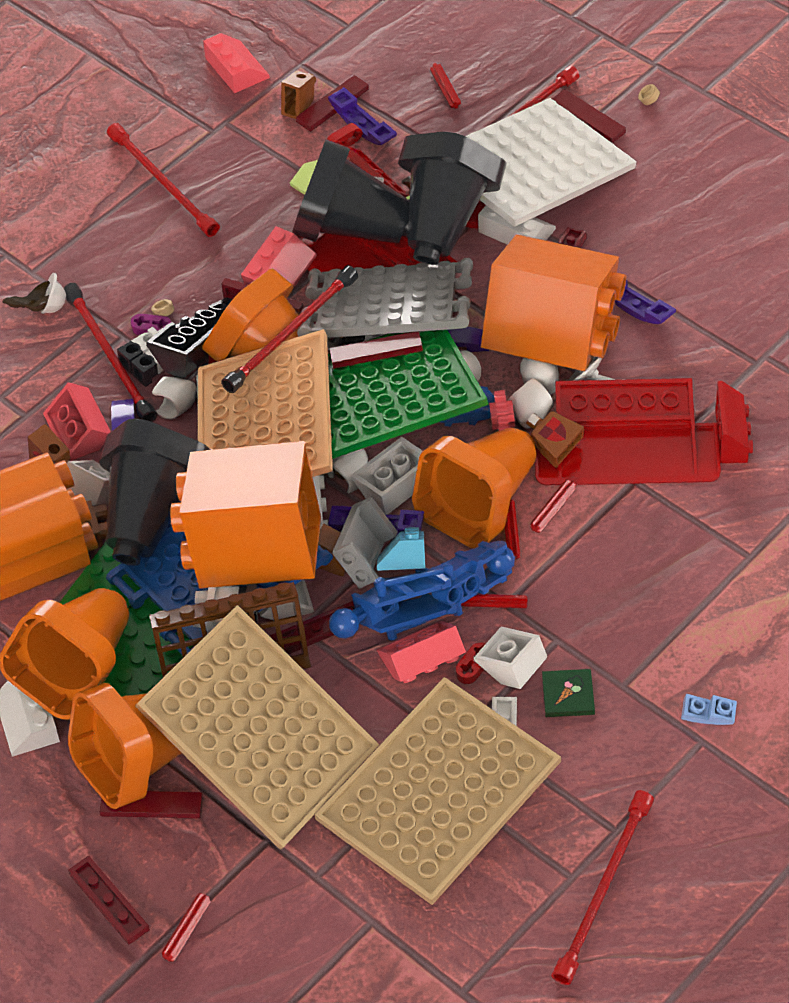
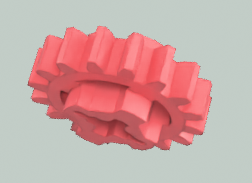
M505 390L494 391L495 402L489 403L492 429L501 431L506 428L515 427L512 400L506 401Z

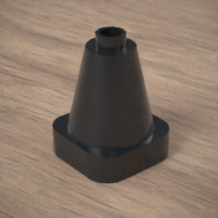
M433 132L405 137L398 164L401 168L411 173L408 245L415 250L413 254L415 260L429 265H437L440 257H447L451 254L483 193L500 190L507 165L503 158L472 139L453 132Z
M326 139L300 206L292 233L313 242L317 241L319 233L399 244L402 236L408 238L409 200L347 160L350 148Z
M142 419L126 420L106 436L99 464L103 469L110 472L106 543L114 550L112 554L114 560L126 565L136 566L140 564L141 558L152 556L171 522V504L180 502L176 489L177 473L187 472L190 452L211 450L208 446L156 423Z

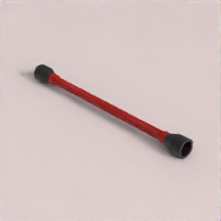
M349 265L339 271L331 286L251 358L248 363L241 366L238 370L229 372L221 380L223 388L229 393H235L242 387L245 378L262 360L273 352L335 293L351 286L358 279L357 271Z
M77 283L67 284L64 287L67 301L79 310L132 396L138 417L142 420L153 422L158 415L155 408L141 396L87 309L80 287Z

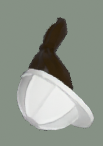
M52 273L48 281L40 283L26 297H6L2 302L12 308L26 307L34 312L41 311L42 314L53 313L62 308L66 300V293L61 284L57 282V274Z

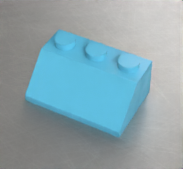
M419 527L405 528V532H400L380 553L377 560V571L425 569L424 531H419Z

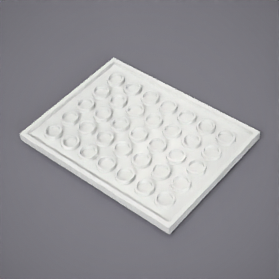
M551 98L466 136L506 161L507 165L500 190L483 193L480 201L514 227L634 169L637 162Z

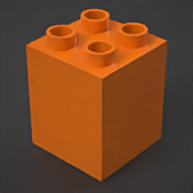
M516 234L491 266L481 348L586 371L594 357L604 358L609 341L614 342L618 333L620 316L612 314L615 300L621 301L627 279L626 274L617 273L619 257Z
M305 441L190 452L187 472L177 473L176 489L180 502L171 504L170 515L173 531L175 533L184 532L186 536V541L181 542L182 566L184 570H195L199 589L314 579L321 513Z

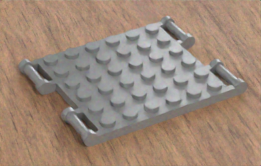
M463 258L461 262L450 263L449 261H441L437 265L418 263L411 266L405 264H398L394 267L375 266L370 269L356 267L354 269L358 273V279L351 286L335 293L319 310L314 312L311 317L299 326L297 334L300 337L324 329L327 338L466 328L469 325V316L467 314L471 301L466 296H461L457 301H454L455 289H465L472 285L470 271L473 269V261L470 258ZM318 269L310 270L308 275L310 282L305 291L306 297L317 299L331 286L341 270L332 269L329 272H321ZM456 273H462L459 278H456ZM318 283H324L323 288H318ZM453 312H459L456 318H453ZM311 322H316L315 328L310 327Z

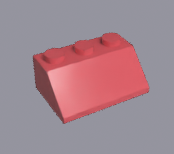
M220 33L203 41L206 60L234 94L270 78L266 70L240 40Z
M276 226L241 273L244 284L249 285L266 271L274 268L295 287L317 255L294 233Z
M68 382L43 413L50 429L70 450V461L99 451L105 443L106 436L111 432L88 387Z
M441 620L376 649L392 677L400 682L403 681V683L415 680L417 678L416 675L422 672L430 673L437 670L439 664L455 662L460 659L459 655L466 653L456 626Z

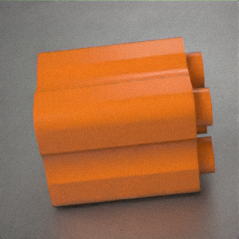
M48 452L0 470V601L87 567L91 564L88 552L98 548L93 530L87 522L92 520L86 500L82 493L74 495L73 491L69 489L75 485L65 460L54 464Z

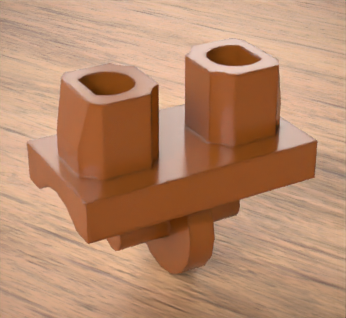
M89 500L86 503L92 520L87 522L93 530L98 547L103 546L102 539H106L107 522L98 524V521L106 520L108 511L106 504L93 506L92 501Z

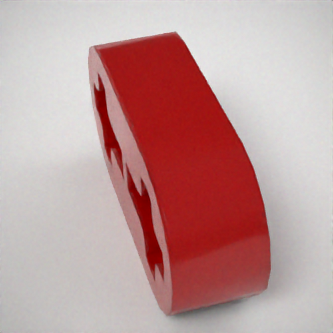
M350 123L329 135L327 140L348 147L360 140L362 130L356 124Z
M478 642L472 645L458 662L456 677L459 682L463 684L474 683L482 674L484 669L475 662L474 657L486 643Z

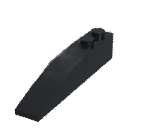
M226 297L209 305L208 310L200 309L196 311L195 316L191 318L188 316L180 318V323L178 324L169 323L146 342L147 348L164 372L172 374L174 377L186 378L209 357L202 350V346L233 299Z

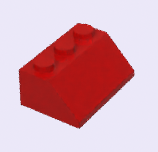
M718 381L715 417L718 430L720 463H748V456L750 453H753V441L748 440V436L751 435V422H746V418H749V404H745L742 393L725 382Z

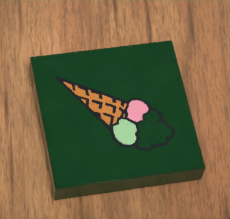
M591 669L542 671L545 717L595 715Z

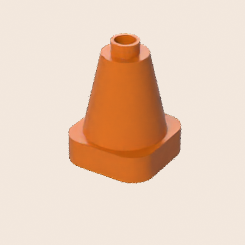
M274 268L266 271L240 291L229 303L204 342L202 350L218 362L264 348L298 316V313L287 300L294 285ZM298 328L284 341L298 337Z
M506 428L468 443L453 436L441 437L419 456L412 495L415 511H424V522L470 548H477L478 543L482 541L489 543L503 531L510 500L535 463L536 450L533 438L527 432L516 428Z
M98 588L64 605L53 600L40 601L20 619L0 653V670L11 684L50 714L60 719L69 720L71 718L74 695L104 683L115 666L116 655L114 650L129 620V611L125 599L116 591Z
M102 683L74 695L68 733V746L78 770L109 807L117 809L144 798L147 793L149 776L182 754V752L135 707L146 694L120 696L110 684Z

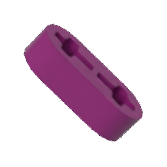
M137 314L131 319V328L134 334L140 336L143 333H148L147 330L151 327H154L157 331L164 328L167 324L171 323V320L166 316Z

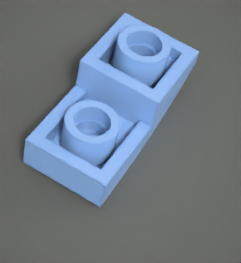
M686 694L683 700L681 719L703 724H734L737 701L715 695L709 700Z

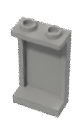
M372 496L352 506L332 552L359 589L375 582V579L378 578L373 569L383 544L397 535V530Z

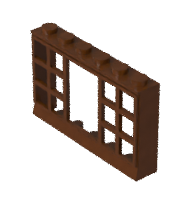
M294 582L280 583L277 586L265 589L258 588L252 592L232 594L229 597L217 600L210 599L204 603L184 605L177 609L162 610L156 614L149 615L162 677L167 674V671H171L178 664L165 665L163 652L181 648L184 658L187 655L186 647L197 645L207 635L205 622L225 618L237 605L245 613H249V617L254 622L253 611L271 607L274 620L257 625L261 629L275 627L277 640L274 641L283 650L284 644L300 641L302 654L290 657L302 669L310 668L311 663L300 603ZM292 602L295 616L279 619L276 606ZM296 622L298 635L282 638L280 625ZM200 624L202 637L184 641L182 627ZM177 629L179 642L161 646L159 633Z

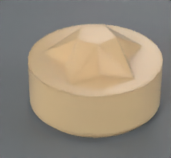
M649 84L641 89L638 98L644 105H650L658 99L660 91L655 85Z
M164 299L156 302L151 310L153 315L167 317L173 313L174 306L171 300Z

